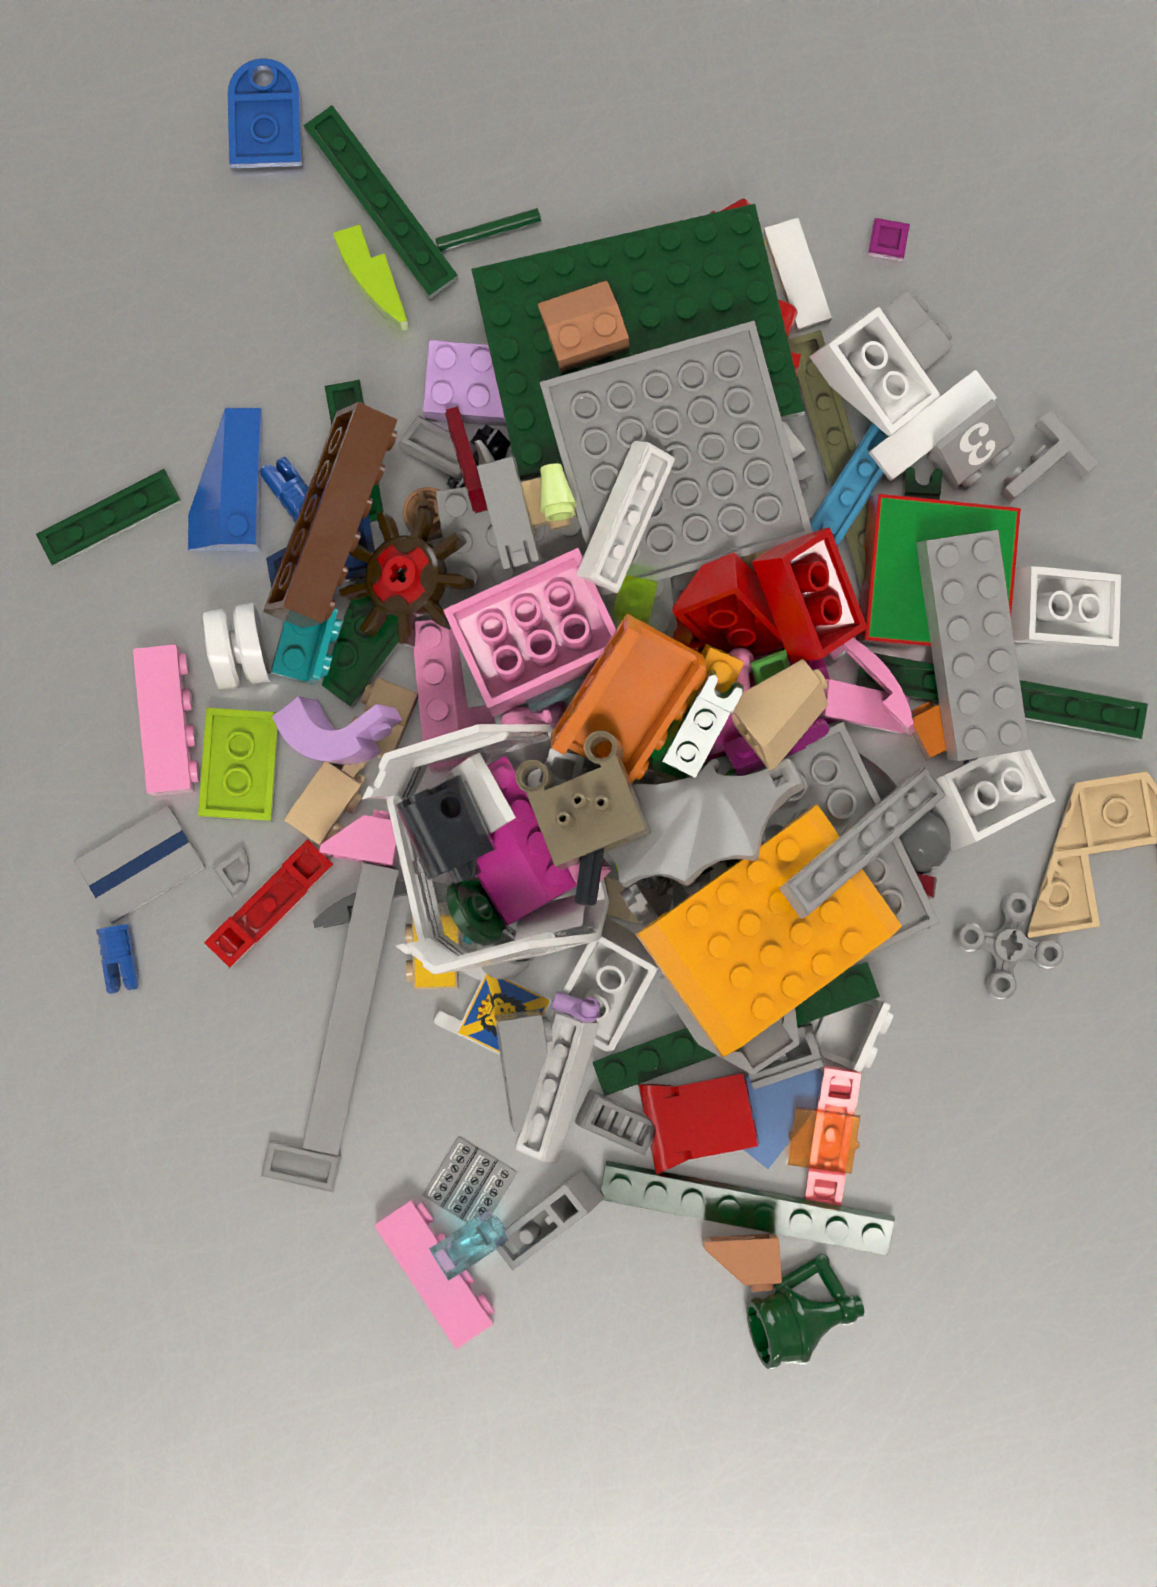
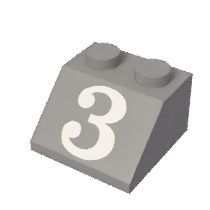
M991 399L937 442L927 458L936 469H941L943 478L954 491L961 485L968 489L984 476L980 471L990 462L995 467L1011 454L1008 448L1015 439L997 404Z

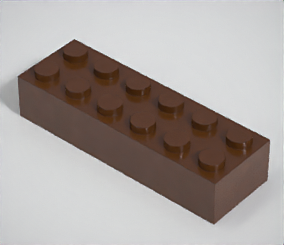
M360 402L336 412L266 601L264 613L300 628L323 624L324 620L327 621L331 617L336 603L332 599L337 586H341L346 578L348 566L345 565L349 552L352 553L358 545L360 532L357 529L361 518L365 519L372 507L373 499L370 498V494L374 484L377 485L384 474L385 465L382 464L386 451L389 452L396 441L397 431L394 428L398 419Z

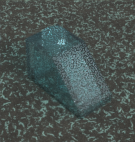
M488 1209L455 1229L429 1248L449 1281L497 1250L508 1241V1238L505 1235V1227L501 1220Z

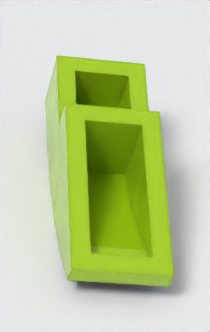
M360 224L334 232V240L342 260L355 284L368 301L400 330L409 329L385 253L371 258Z

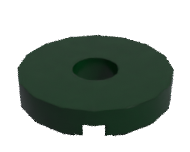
M472 876L457 884H454L452 881L447 887L446 901L448 910L461 932L471 941L482 946L491 945L501 939L504 935L502 931L507 926L499 916L480 879Z

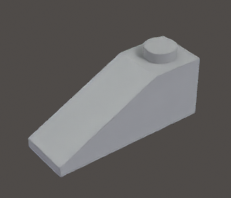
M580 1170L490 1242L513 1271L591 1212L604 1199V1196L586 1173Z

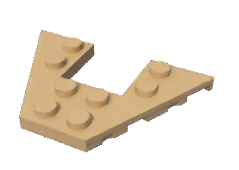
M1147 771L1073 784L1026 932L1027 938L1100 927L1088 855L1157 844V784Z

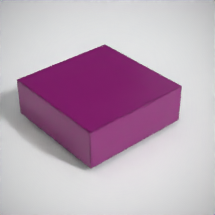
M874 218L868 256L903 262L910 224Z

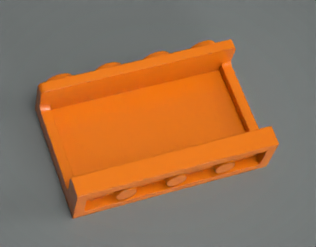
M626 614L551 732L552 749L564 755L570 749L587 758L584 751L585 740L593 732L606 731L617 738L623 746L622 761L631 784L635 779L640 780L648 768V758L653 750L656 749L658 751L664 745L668 737V727L673 720L678 721L684 714L688 705L686 700L693 689L699 690L707 677L704 655L635 617ZM610 741L599 743L595 751L597 758L603 759L609 756L612 751V743Z

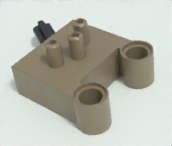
M601 730L590 734L584 744L585 755L600 768L555 787L553 771L537 760H527L520 764L515 775L519 788L527 793L555 867L564 870L580 863L575 902L585 906H595L597 903L604 853L651 833L622 761L623 746L613 735ZM602 741H610L612 743L610 755L603 759L597 758L595 751L598 744ZM537 769L542 770L544 776L542 783L534 788L529 787V774Z

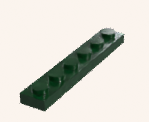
M333 105L303 125L305 131L429 299L459 279L455 270Z

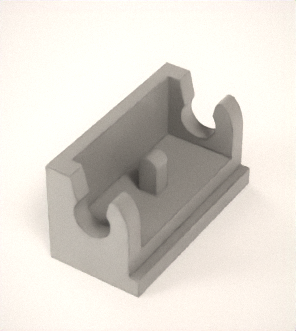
M811 1023L798 1027L800 1043L798 1046L756 1074L748 1073L753 1090L824 1067V1059Z

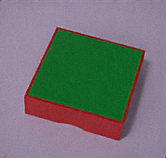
M888 494L870 496L868 499L864 544L866 571L859 600V606L867 629L858 634L856 640L859 642L931 647L916 542L998 530L1011 616L1021 508Z

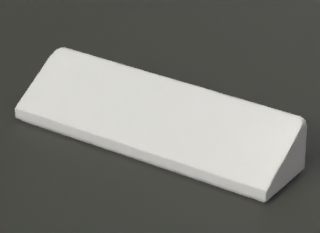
M634 441L579 566L577 571L578 577L611 592H619L676 458L649 442Z
M556 1011L551 1027L553 1042L546 1043L547 1055L515 1150L543 1162H557L559 1160L599 1027L598 1023H584L569 1014Z

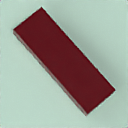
M457 406L446 409L445 416L472 510L473 512L475 511V514L487 511L482 484L459 408Z

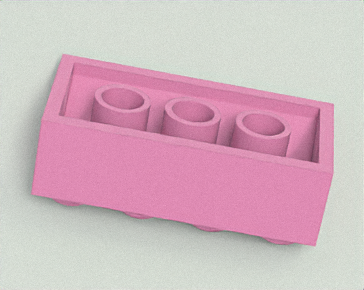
M433 620L415 621L416 637L413 650L422 742L477 724H495V717L492 716L487 706L470 709L467 707L459 646L452 628L448 630L436 624ZM481 751L459 754L426 764L425 767L427 770L453 768Z

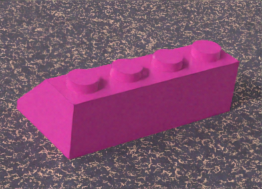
M504 756L487 766L516 818L490 834L496 850L477 858L482 871L477 874V877L480 879L483 888L504 924L508 926L562 896L577 885L568 868L561 870L555 867L527 793L519 788L515 778L516 772L508 758Z

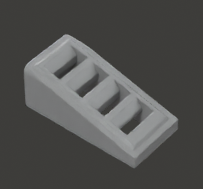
M592 1090L588 1091L575 1119V1123L581 1128L644 1156L655 1134V1127L646 1115ZM602 1104L601 1110L595 1120V1123H592V1120L599 1105ZM613 1109L616 1113L607 1130L603 1127ZM625 1116H628L630 1119L622 1136L617 1133ZM640 1121L644 1125L635 1143L630 1139Z

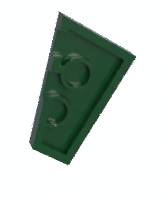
M357 577L356 583L363 582V580ZM369 596L350 601L337 643L332 652L328 674L324 676L322 686L351 708L362 695L367 684L371 683L399 645L398 617L390 614L374 637L364 634L359 630L375 606Z

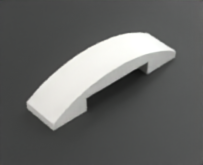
M974 370L868 453L891 481L933 449L937 442L991 399H997V397L979 373Z

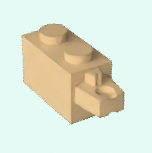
M324 761L283 820L318 845L330 839L343 829L339 822L348 811L350 814H353L363 800V795L360 793L363 790L362 784L366 778L360 773L368 761L352 765L335 764L334 766Z

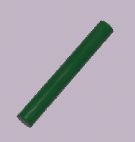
M538 208L437 237L435 241L438 249L445 251L542 222Z

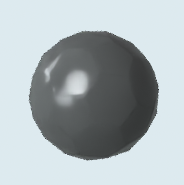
M927 812L899 836L917 874H926L939 868L947 859L951 848L949 830L944 821L932 812Z

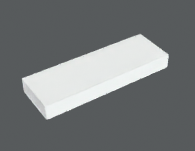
M797 217L764 228V234L787 302L798 311L794 322L797 331L831 321L832 315L799 218Z

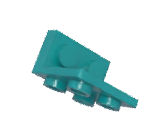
M334 609L331 617L327 621L324 620L323 624L300 628L284 621L270 673L311 685L319 681L323 676H327L332 655L326 653L329 643L332 644L333 641L337 640L342 620L336 619L338 610Z

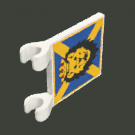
M481 967L461 971L480 980L462 1020L446 1012L438 1011L433 1022L500 1055L494 1016L538 1009L542 1017H544L553 999L509 978L503 980L492 978Z

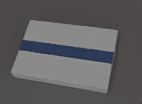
M168 805L74 861L111 924L206 868Z

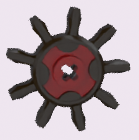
M419 508L410 536L399 535L396 522L392 516L384 512L377 514L379 528L385 542L373 553L360 545H357L352 553L349 552L354 559L367 563L365 581L350 584L339 589L340 597L347 600H359L369 596L375 604L359 630L364 634L374 637L390 614L398 617L399 644L408 648L415 647L416 617L428 613L433 622L450 630L451 626L438 602L441 600L446 588L464 590L472 589L474 585L473 580L458 573L447 574V567L444 561L467 543L464 536L454 532L437 545L432 546L427 543V539L433 524L434 513Z

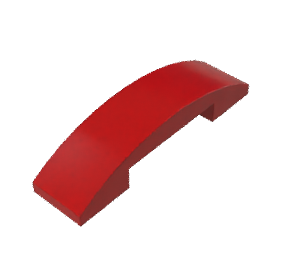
M307 839L282 864V867L232 917H229L204 944L229 968L233 967L305 897L329 871L333 863Z

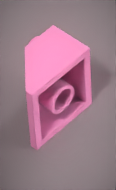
M374 810L373 816H361L322 843L319 852L329 857L362 863L364 861L397 868L399 854L389 812Z

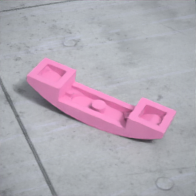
M852 638L828 654L834 660L845 651L890 695L882 702L884 711L909 735L915 731L911 710L902 688L887 666L871 650L858 640Z

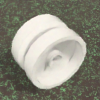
M254 602L235 607L233 612L234 630H232L230 619L223 609L207 611L203 614L206 651L220 691L239 686L241 682V663L246 678L252 684L267 682L271 679L266 642L259 613Z

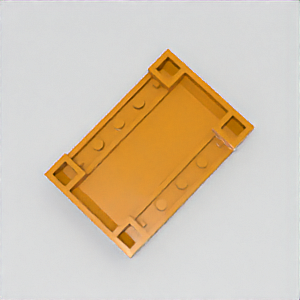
M818 804L807 809L785 825L784 829L761 844L760 856L757 860H739L672 910L665 912L635 934L721 1057H725L744 1046L892 937L902 927L863 869L804 918L799 917L783 895L779 887L839 837Z

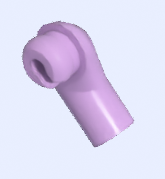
M557 991L552 1009L569 1014L584 1023H592L599 1018L600 1003L596 998L586 997L580 999Z

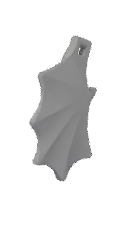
M712 759L697 774L696 778L691 776L658 785L632 784L651 833L606 852L617 864L621 885L627 888L640 879L660 875L672 878L688 886L706 868L719 861L730 859L757 860L760 856L762 836L768 818L792 795L804 788V784L793 761L786 759L771 771L767 768L745 776H725L718 774L720 764L718 760ZM784 777L786 783L776 787L773 781Z

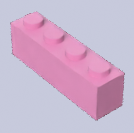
M176 644L133 649L146 792L151 796L194 792V783L200 782L198 761H192L191 747L196 746V732L194 725H188L187 711L193 710L191 690L185 689L184 675L189 674L187 653H181V648Z
M411 1199L374 1226L455 1349H457L493 1325L494 1320L491 1315L495 1313V1310L484 1294L478 1297L471 1287L475 1280L464 1263L457 1266L450 1253L455 1250L445 1234L442 1232L437 1236L429 1224L434 1218L425 1204L421 1202L417 1205Z

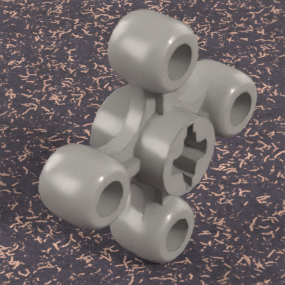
M1013 892L1004 898L1002 910L1005 915V922L1000 930L987 932L975 923H965L955 933V941L960 949L966 952L985 949L994 956L996 967L987 979L986 988L988 993L996 999H1007L1014 994L1016 990L1014 968L1019 961L1031 959L1043 968H1054L1064 958L1063 948L1057 941L1043 940L1041 942H1033L1025 936L1023 923L1032 911V901L1022 892ZM1014 900H1019L1023 905L1020 913H1016L1012 909ZM968 930L975 934L973 944L967 943L964 939V935ZM1011 935L1012 943L1017 944V950L1010 951L1008 956L1006 955V948L1001 947V942L1008 940ZM1047 947L1051 948L1054 952V957L1051 961L1046 960L1043 955ZM999 978L1004 979L1007 983V987L1003 992L996 988V982Z

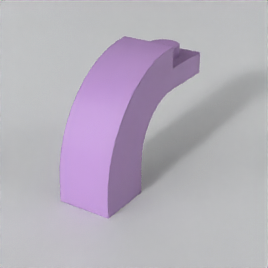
M299 696L272 716L282 737L294 750L314 760L342 765L359 764L379 755L381 751L376 741L390 735L392 728L402 721L396 708L376 704L348 726L337 730L327 719L318 700Z

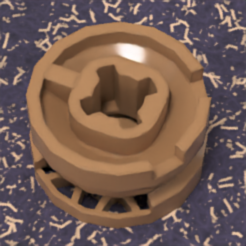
M432 487L418 488L412 492L405 500L402 511L405 525L410 533L412 532L419 508L426 509L435 514L427 541L442 538L436 491L440 490Z

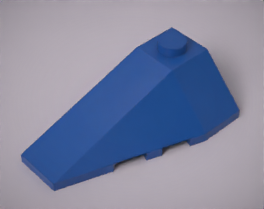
M225 408L188 514V551H261V475L259 472L261 468L262 444L261 408Z

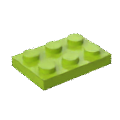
M206 708L198 809L199 817L272 822L279 733L272 716L277 712Z

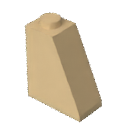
M803 659L742 693L736 707L730 714L736 729L769 771L778 766L828 706L824 692L828 685L824 676L818 669L812 670Z

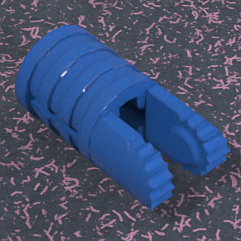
M284 456L277 460V463H275L276 468L268 464L260 468L259 472L276 498L281 501L282 506L286 508L287 513L296 523L309 487L304 483L303 478L287 457Z
M129 924L96 929L107 993L119 992L121 984L118 963L125 988L127 990L139 988L135 959L132 954L133 948L130 942Z

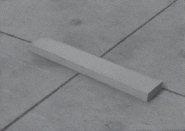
M925 766L918 769L779 887V889L800 918L808 916L946 795Z

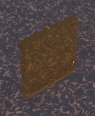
M796 1106L793 1131L788 1133V1138L791 1140L788 1165L852 1174L855 1149L860 1147V1143L857 1140L860 1115Z

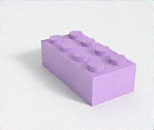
M429 340L423 404L425 419L447 422L445 416L446 409L458 406L463 423L506 426L489 346L485 344Z

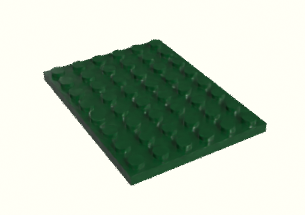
M755 204L471 269L512 453L516 461L520 480L541 475L540 468L549 464H561L564 470L540 382L751 321H755L781 419L804 415L805 410ZM607 281L619 307L629 337L630 350L560 373L538 303Z

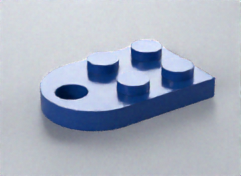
M267 58L251 60L238 68L229 82L228 132L229 165L231 168L302 166L300 90L291 70L276 60ZM261 70L270 71L274 75L272 82L267 86L257 85L254 82V76L257 72Z

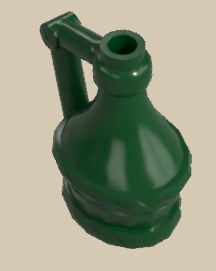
M824 1254L814 1257L782 1277V1283L773 1285L775 1293L763 1300L761 1298H754L747 1302L746 1307L747 1323L753 1346L763 1366L767 1369H775L782 1363H797L799 1365L808 1363L819 1341L830 1329L839 1324H853L858 1318L864 1316L862 1300L858 1295L852 1297L845 1295L844 1287L830 1266L829 1258ZM818 1273L835 1300L834 1302L811 1300L794 1292L792 1289Z

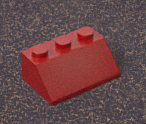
M830 527L777 545L751 561L790 662H797L802 659L804 661L821 660L867 629Z
M735 552L702 565L672 607V613L704 645L708 644L727 653L735 648H746L753 654L754 658L784 647L757 575Z

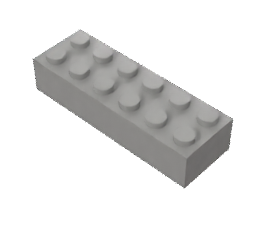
M998 530L916 542L947 760L963 761L1030 750Z

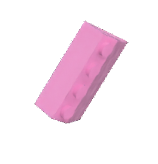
M578 548L443 610L487 708L493 717L588 674L614 635L616 628L596 585L577 576V571L583 559Z

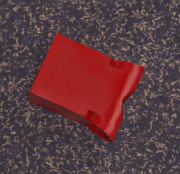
M745 1072L680 1085L638 1084L643 1113L651 1120L655 1127L654 1139L650 1148L656 1175L690 1159L759 1146Z

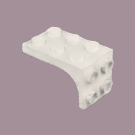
M872 999L797 1027L811 1023L824 1058L845 1068L861 1072L863 1067L868 1069L871 1067L878 1048L874 1047L873 1044L878 1034L885 1035L893 1019V1014L888 1012L890 1004Z

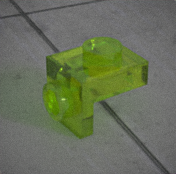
M626 575L617 593L613 618L620 619L619 624H621L626 614H629L649 625L657 582Z

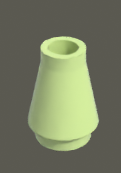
M549 464L541 467L540 512L545 514V520L555 522L573 517L575 515L574 508L577 504L563 473L562 465Z

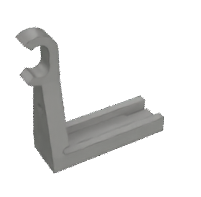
M512 456L477 466L503 569H513L507 546H509L514 567L529 563L524 541H527L532 562L541 561L515 458Z

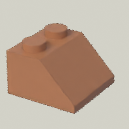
M607 281L538 303L560 373L630 350L629 337L619 307Z
M776 1234L702 1237L704 1249L743 1285H749L751 1291L774 1290L773 1284L782 1283L779 1237Z

